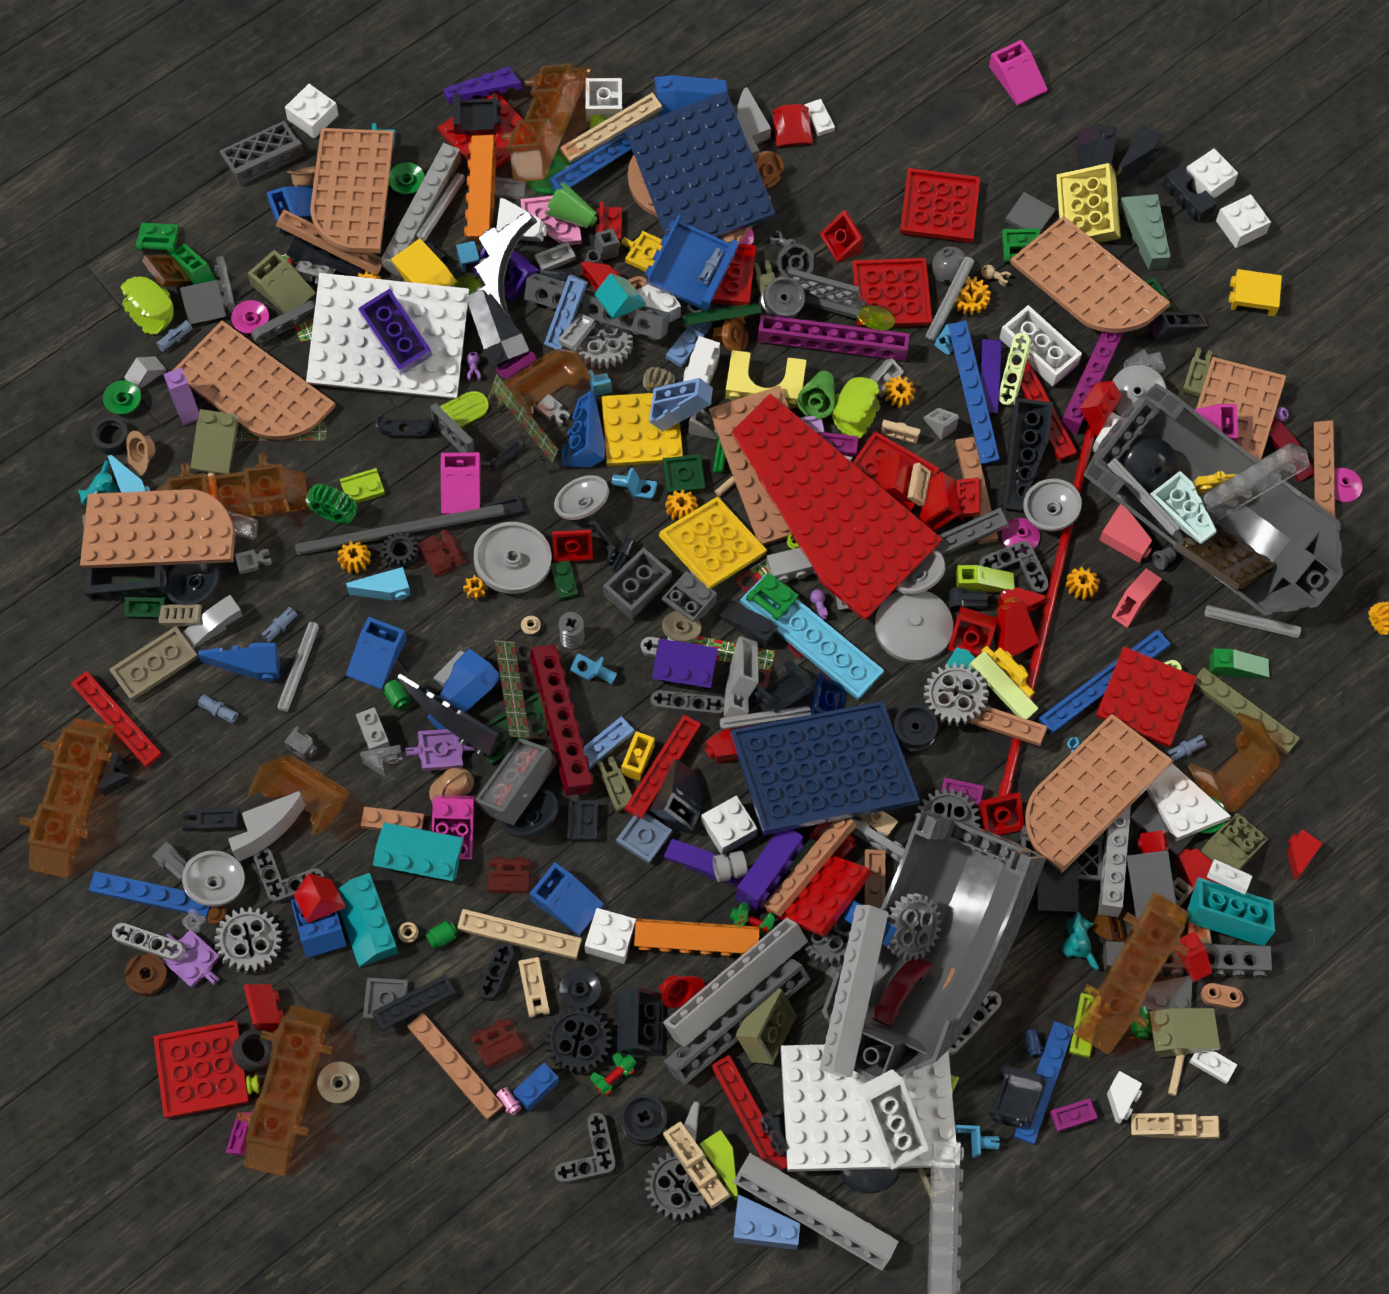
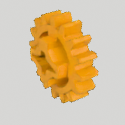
M967 276L953 306L957 305V311L964 310L963 314H966L967 311H970L971 315H973L974 311L979 314L981 308L985 310L990 301L991 292L987 291L988 285L983 286V280L978 282L977 277L971 280Z

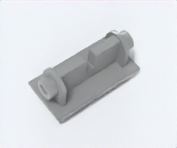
M300 261L294 268L305 281L312 282L313 277H315L316 284H318L319 273L334 274L335 269H331L328 266H318L308 261Z

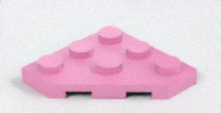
M553 196L520 199L523 210L540 218L547 227L546 235L560 244L566 242L569 245L581 244L579 226L544 214L545 211L550 210L547 206Z

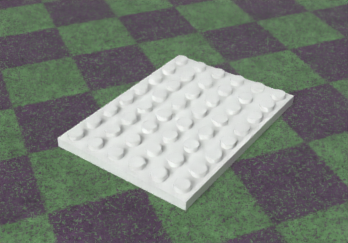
M319 273L306 383L447 399L457 398L468 308L466 296L469 295V289ZM389 288L432 352L430 358L401 376L358 311L360 306Z
M825 1044L781 1046L786 1144L789 1148L786 1152L787 1172L891 1169L881 1160L855 1088L872 1079L853 1071L851 1078L838 1077L819 1070ZM947 1051L938 1061L901 1076L929 1150L894 1169L958 1166L949 1051Z

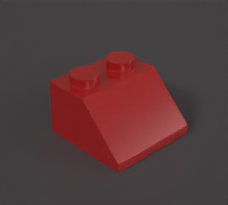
M1114 381L1095 383L1079 408L1096 436H1099L1112 412H1115L1122 396Z
M591 530L552 532L554 562L593 560Z
M961 607L947 650L955 651L956 647L968 650L974 658L978 657L984 647H990L998 618Z
M271 984L244 985L255 1029L265 1033L283 1029L282 1022L285 1021L283 1010H278L277 1002H280L278 990H273Z

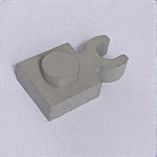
M549 394L536 406V410L549 421L554 417L556 423L561 427L563 426L561 417H565L567 420L570 419V414L562 410V404Z
M263 549L259 554H255L254 550L235 554L240 574L259 570V564L265 566L272 564L271 558L263 559L264 556L270 555L269 550Z

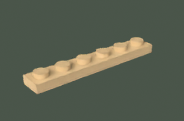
M651 93L561 146V152L571 164L624 133L626 129L636 126L663 110L662 105L655 95Z
M465 909L462 910L457 927L458 931L575 960L577 959L582 938Z

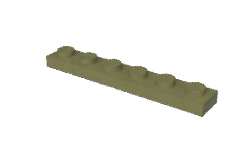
M1204 667L1197 674L1194 684L1195 688L1286 755L1299 741L1300 738Z

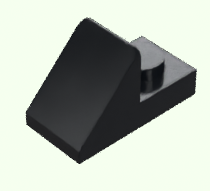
M111 751L98 788L102 795H108L131 782L128 775L118 773L122 771L124 761H122L120 754Z

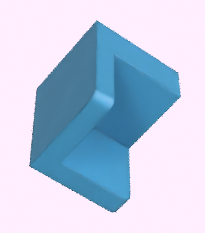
M475 242L456 245L462 272H466V264L479 262Z
M589 370V383L594 395L599 396L612 393V382L608 378L607 373L594 376L593 370Z

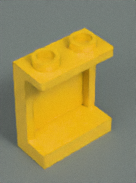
M1237 269L1235 276L1231 277L1230 287H1233V292H1230L1229 303H1232L1231 310H1235L1238 305L1267 309L1268 316L1275 317L1279 309L1282 275Z

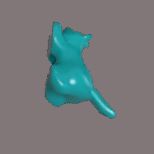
M105 460L101 472L94 477L89 488L78 490L81 504L87 505L88 494L119 493L118 484L108 474V460Z
M1076 912L1073 919L1068 918L1066 929L1069 933V938H1066L1062 943V952L1067 957H1086L1089 964L1095 970H1099V966L1091 952V942L1087 934V930L1094 923L1089 922L1079 912Z

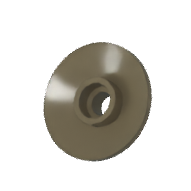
M678 611L669 613L663 619L662 629L670 639L688 642L698 637L701 632V623L699 619L692 623Z
M345 1062L330 1063L322 1069L317 1080L321 1096L325 1100L336 1104L352 1099L360 1085L357 1071L353 1066ZM338 1081L343 1082V1086L340 1088L335 1086Z

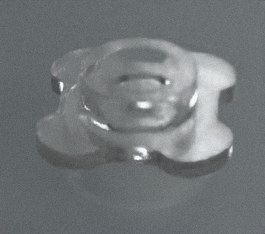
M193 908L188 910V915L182 919L183 926L194 933L199 932L200 926L206 922V917L198 914Z

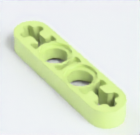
M1018 333L1013 338L999 391V401L1006 406L1013 405L1015 397L1017 398L1031 347V339L1024 333ZM1023 337L1026 341V344H1022L1021 350L1024 351V354L1019 351H1015V349H1020V344L1018 343V340H1022ZM1016 355L1022 357V362L1019 365H1014L1012 362L1013 357ZM1012 373H1015L1017 375V381L1013 384H1010L1008 382V376ZM1006 385L1010 387H1015L1014 390L1010 389L1009 394L1012 396V398L1008 399L1007 402L1006 399L1003 398L1004 394L1007 395L1009 391L1008 388H1005Z

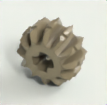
M650 367L643 377V386L652 392L656 387L674 384L675 376L670 371L660 369L659 367Z

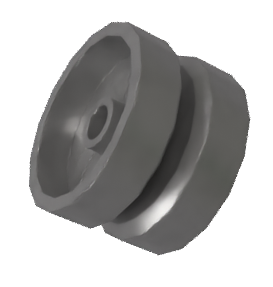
M782 276L775 278L767 285L760 296L759 306H761V312L763 315L793 319L804 305V290L798 281L791 277Z

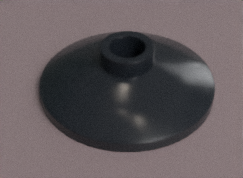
M576 968L563 976L559 987L560 995L568 1006L572 1008L579 1006V1009H584L585 1007H590L598 1000L601 984L598 977L592 971L585 968ZM580 987L584 989V992L581 994L576 991Z

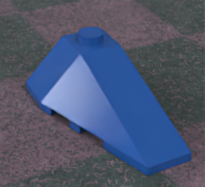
M675 75L654 77L655 96L663 110L658 112L659 117L727 90L726 80Z
M591 390L578 398L572 417L575 421L567 433L570 437L568 443L564 444L562 449L561 465L592 467L604 459L605 442L595 395Z
M251 643L249 648H240L237 645L232 646V649L227 651L223 648L198 651L202 663L264 682L279 680L280 656L275 643Z
M467 649L454 663L453 670L449 678L446 679L445 686L439 697L465 712L492 689L501 679L500 674L489 662L471 649ZM430 714L428 715V720L438 730L446 729L444 726L438 723Z

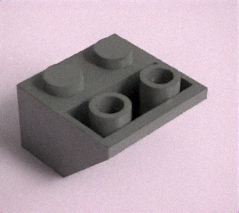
M686 571L664 595L662 600L693 623L704 617L716 604L717 593L711 588L708 589L703 582Z

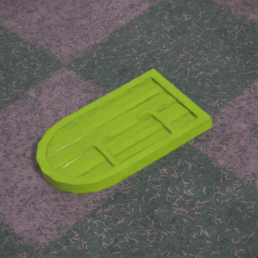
M471 391L440 406V408L462 428L482 418L488 411L489 403L482 393Z

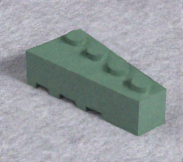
M1158 194L1122 197L1118 208L1119 212L1123 215L1124 222L1127 228L1129 227L1132 238L1137 243L1139 252L1148 270L1167 269L1170 252Z

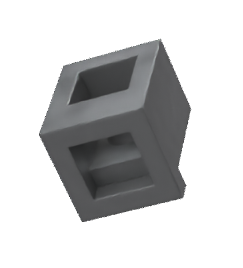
M297 726L284 741L286 748L304 761L309 757H313L317 751V747L313 743L314 740L305 733L302 735L300 728Z

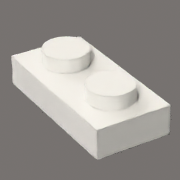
M821 99L804 104V106L809 107V119L817 136L835 131V126Z
M1214 859L1207 878L1245 894L1252 876Z
M1215 1051L1194 1053L1189 1062L1227 1084L1237 1064Z

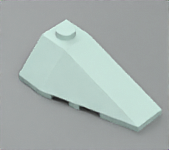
M1181 471L1150 494L1177 523L1180 529L1200 544L1217 533L1203 506L1201 498L1196 492L1193 482Z

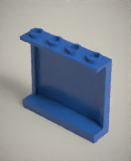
M678 215L676 220H672L668 230L670 232L668 236L664 235L661 241V250H657L654 254V264L652 266L649 265L646 270V284L707 311L737 252L739 242L733 239L731 243L723 241L680 221L681 215ZM719 248L721 250L718 256L722 250L725 252V255L709 284H703L706 277L702 283L698 280V277L704 270L706 261L710 260L714 250Z

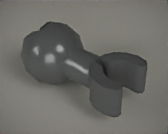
M778 230L776 231V236L779 238L770 237L773 245L781 244L785 247L788 244L797 243L794 239L783 238L782 233Z

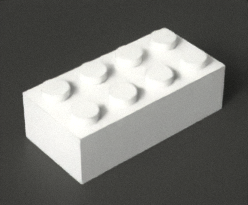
M1029 305L1001 329L1000 339L1010 348L1016 334L1024 333L1030 337L1031 347L1027 360L1031 367L1051 386H1054L1079 365L1082 353ZM1023 337L1022 340H1018V343L1020 344V349H1015V351H1019L1024 354V351L1021 350L1022 344H1026V341Z
M890 1070L855 1088L881 1160L886 1165L894 1169L929 1150L904 1080L894 1070Z

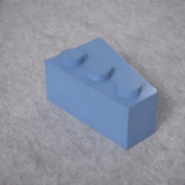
M701 378L654 388L649 422L663 432L711 405L713 387Z
M738 1195L733 1242L797 1250L800 1223Z

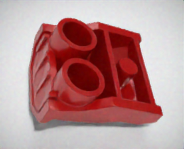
M802 104L782 105L773 110L777 149L784 146L808 144L812 146L809 107Z

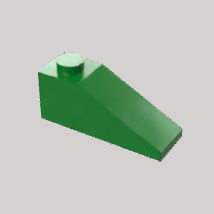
M186 244L175 249L174 253L170 252V255L174 257L194 285L215 280L208 263Z
M1216 648L1213 649L1209 657L1210 672L1215 676L1269 678V659L1234 649Z

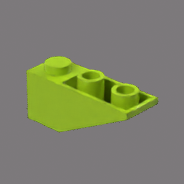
M979 565L957 566L955 574L956 587L964 588L966 591L1003 592L1007 589H1014L1013 573Z
M720 1130L701 1142L699 1148L717 1174V1178L723 1183L724 1188L729 1193V1197H732L735 1201L737 1200L738 1193L737 1184L733 1183L736 1178L733 1147Z

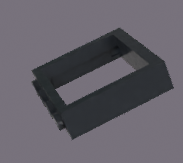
M155 565V580L96 585L97 568H86L85 595L91 601L166 594L168 565Z

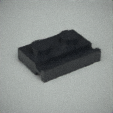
M569 800L567 840L597 841L598 801Z

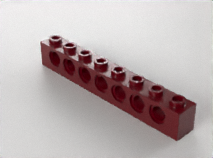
M555 644L532 647L529 657L555 758L558 761L557 765L565 796L589 793L594 779L592 773H589L588 756L584 755V741L579 736V722L574 717L575 707L570 702V688L565 683V669L561 668V654L557 651ZM572 770H577L579 774L574 773Z

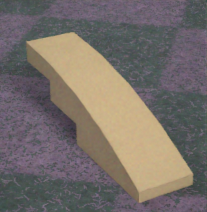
M1174 1113L1131 1114L1132 1136L1220 1139L1218 1116L1174 1115Z
M681 1121L663 1133L664 1137L711 1209L728 1199L729 1193L719 1181L717 1174L705 1159L704 1153Z

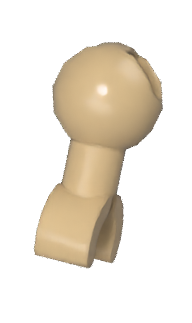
M985 265L981 269L983 278H995L1002 286H1006L1008 283L1003 277L1009 279L1011 273L1006 271L1002 273L995 271L992 265Z

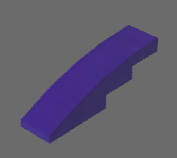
M982 339L980 378L988 411L991 414H997L1001 341Z
M674 839L671 840L664 855L666 860L684 865L686 869L702 873L706 878L717 881L713 868V856H717L716 854ZM732 876L730 880L723 881V883L738 887L744 877L735 879Z

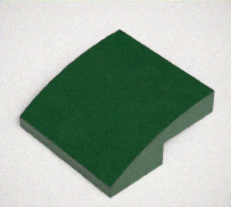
M128 579V582L146 581V580H155V579ZM167 594L125 597L124 616L159 618L161 606L166 605Z

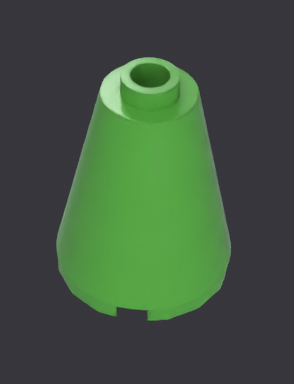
M562 182L560 185L563 188L556 190L547 206L550 210L545 211L544 214L584 228L593 227L598 219L595 216L596 212L566 183Z
M818 372L799 392L797 404L805 415L816 416V419L825 418L834 409V377L830 372Z

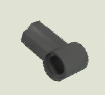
M165 842L151 857L163 869L166 868L177 879L182 881L183 870L187 862L179 856V853L168 842Z

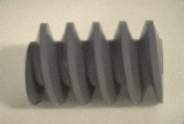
M566 612L559 619L560 642L565 648L576 649L584 642V622L582 617L576 612Z

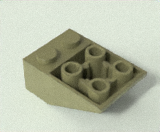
M275 250L247 273L250 285L283 313L308 302L316 295L314 290L292 265Z
M1236 813L1206 843L1200 852L1212 862L1216 859L1241 870L1268 838L1244 817Z

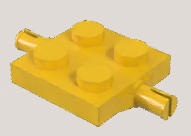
M644 231L635 241L624 237L621 245L630 248V252L625 258V263L646 272L648 266H652L655 262L653 260L655 252L657 250L660 251L662 245H660L662 239Z
M1218 471L1214 475L1198 476L1193 481L1198 495H1206L1212 491H1215V494L1227 493V490L1232 488L1237 482V474H1225L1223 471Z
M988 646L983 648L982 652L985 651L1028 698L1035 693L1026 683L1027 671L1022 665H1018L1013 660L1010 653L1003 651L1001 648L995 652Z

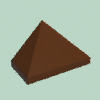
M1097 914L1094 925L1091 927L1092 931L1111 942H1126L1120 915L1119 917Z

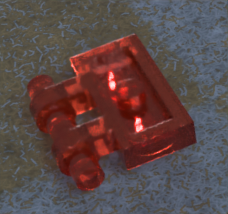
M446 529L440 532L442 539L437 541L434 535L417 543L434 577L452 570L450 562L455 560L457 565L464 562L460 549L456 548L452 535L448 534ZM446 546L450 551V553L447 555H445L444 551L442 550V548Z
M503 857L489 859V867H496V870H488V892L529 893V871H521V868L530 867V859H522V857H515V859H503ZM503 867H515V871H503Z
M508 1018L502 1021L498 1020L494 1022V1025L484 1030L482 1028L477 1031V1034L470 1037L473 1044L482 1041L483 1045L477 1047V1051L486 1068L523 1049V1045L515 1030L505 1031V1028L511 1025ZM497 1032L500 1034L499 1037L489 1041V1036Z

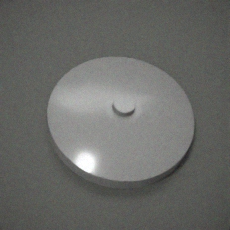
M504 522L494 525L479 537L474 548V567L478 576L486 585L499 592L517 594L532 590L543 582L550 570L551 549L549 543L537 529L524 523Z
M924 591L917 594L895 592L880 605L877 611L875 633L878 642L889 655L900 661L922 663L932 660L947 648L951 640L953 619L950 610L939 597L931 592Z

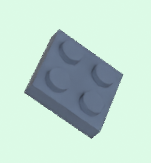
M647 813L643 820L633 816L616 839V843L650 864L672 834V830Z

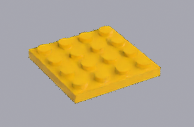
M653 393L602 396L607 467L663 463L662 458L683 456L680 422L663 432L649 422Z
M718 496L659 533V537L708 589L718 585L764 556L767 552V549Z

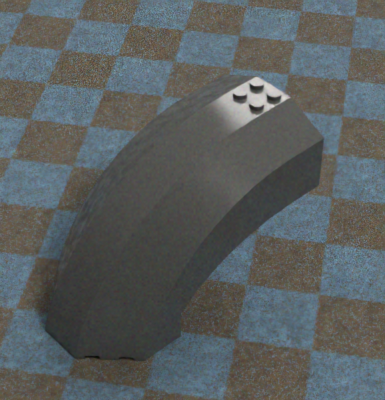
M1157 383L1125 410L1106 434L1088 465L1084 476L1175 546L1177 541L1189 535L1181 529L1171 535L1124 485L1125 482L1110 470L1108 464L1113 459H1117L1124 466L1125 458L1135 444L1147 438H1158L1166 441L1174 449L1177 457L1176 472L1181 471L1192 482L1198 476L1214 475L1218 471H1223L1225 474H1237V482L1232 488L1227 490V493L1215 494V491L1204 495L1201 499L1203 506L1212 523L1222 526L1223 530L1237 536L1239 541L1253 547L1260 555L1268 557L1276 566L1272 572L1238 591L1224 582L1222 583L1264 616L1275 612L1299 610V608L1318 607L1343 576V568L1341 567L1342 547L1339 530H1341L1340 521L1253 457L1174 393Z
M935 812L917 814L898 869L880 909L889 912L888 914L891 915L890 907L896 908L895 901L901 902V896L907 897L908 893L928 896V899L933 900V904L938 906L935 911L940 912L937 919L942 920L940 924H937V927L941 929V931L936 932L939 939L933 940L935 947L929 946L930 953L924 951V957L918 956V958L932 963L933 967L923 981L918 980L901 1004V1013L891 1027L885 1026L872 1020V1015L889 982L909 960L898 958L897 955L892 954L891 949L887 948L888 945H881L854 1066L855 1072L873 1080L890 1070H894L901 1077L938 1061L949 1050L965 1030L994 983L1024 919L1046 857L1016 842ZM952 967L955 968L951 981L943 989ZM837 971L822 1010L829 1024L841 971Z

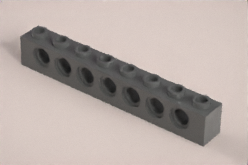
M534 273L526 280L524 299L529 300L533 304L546 305L549 309H557L566 282ZM585 289L581 300L582 306L579 305L576 315L581 313L598 321L600 324H610L621 330L627 329L637 335L644 334L654 340H659L667 334L670 319L669 312L643 306L612 319L595 297L596 291Z
M1106 941L1103 947L1104 971H1110L1111 974L1130 972V974L1139 975L1143 972H1151V975L1171 973L1173 976H1181L1184 973H1188L1173 947L1175 943ZM1203 944L1208 958L1212 961L1210 966L1212 976L1214 977L1233 975V977L1241 978L1246 975H1253L1254 978H1265L1272 971L1271 946ZM1121 956H1128L1130 958V962H1124L1121 959ZM1142 956L1149 957L1151 963H1145L1142 960ZM1166 956L1170 958L1171 963H1165L1162 960V957ZM1224 958L1230 959L1233 965H1227L1224 962ZM1244 959H1250L1253 962V966H1248Z
M789 957L769 977L761 981L755 989L747 993L737 1004H734L727 1010L722 1017L713 1022L707 1030L699 1034L693 1042L685 1047L681 1046L665 1059L664 1063L671 1074L685 1085L738 1041L736 1033L743 1020L775 991L782 989L787 999L811 980L802 964Z

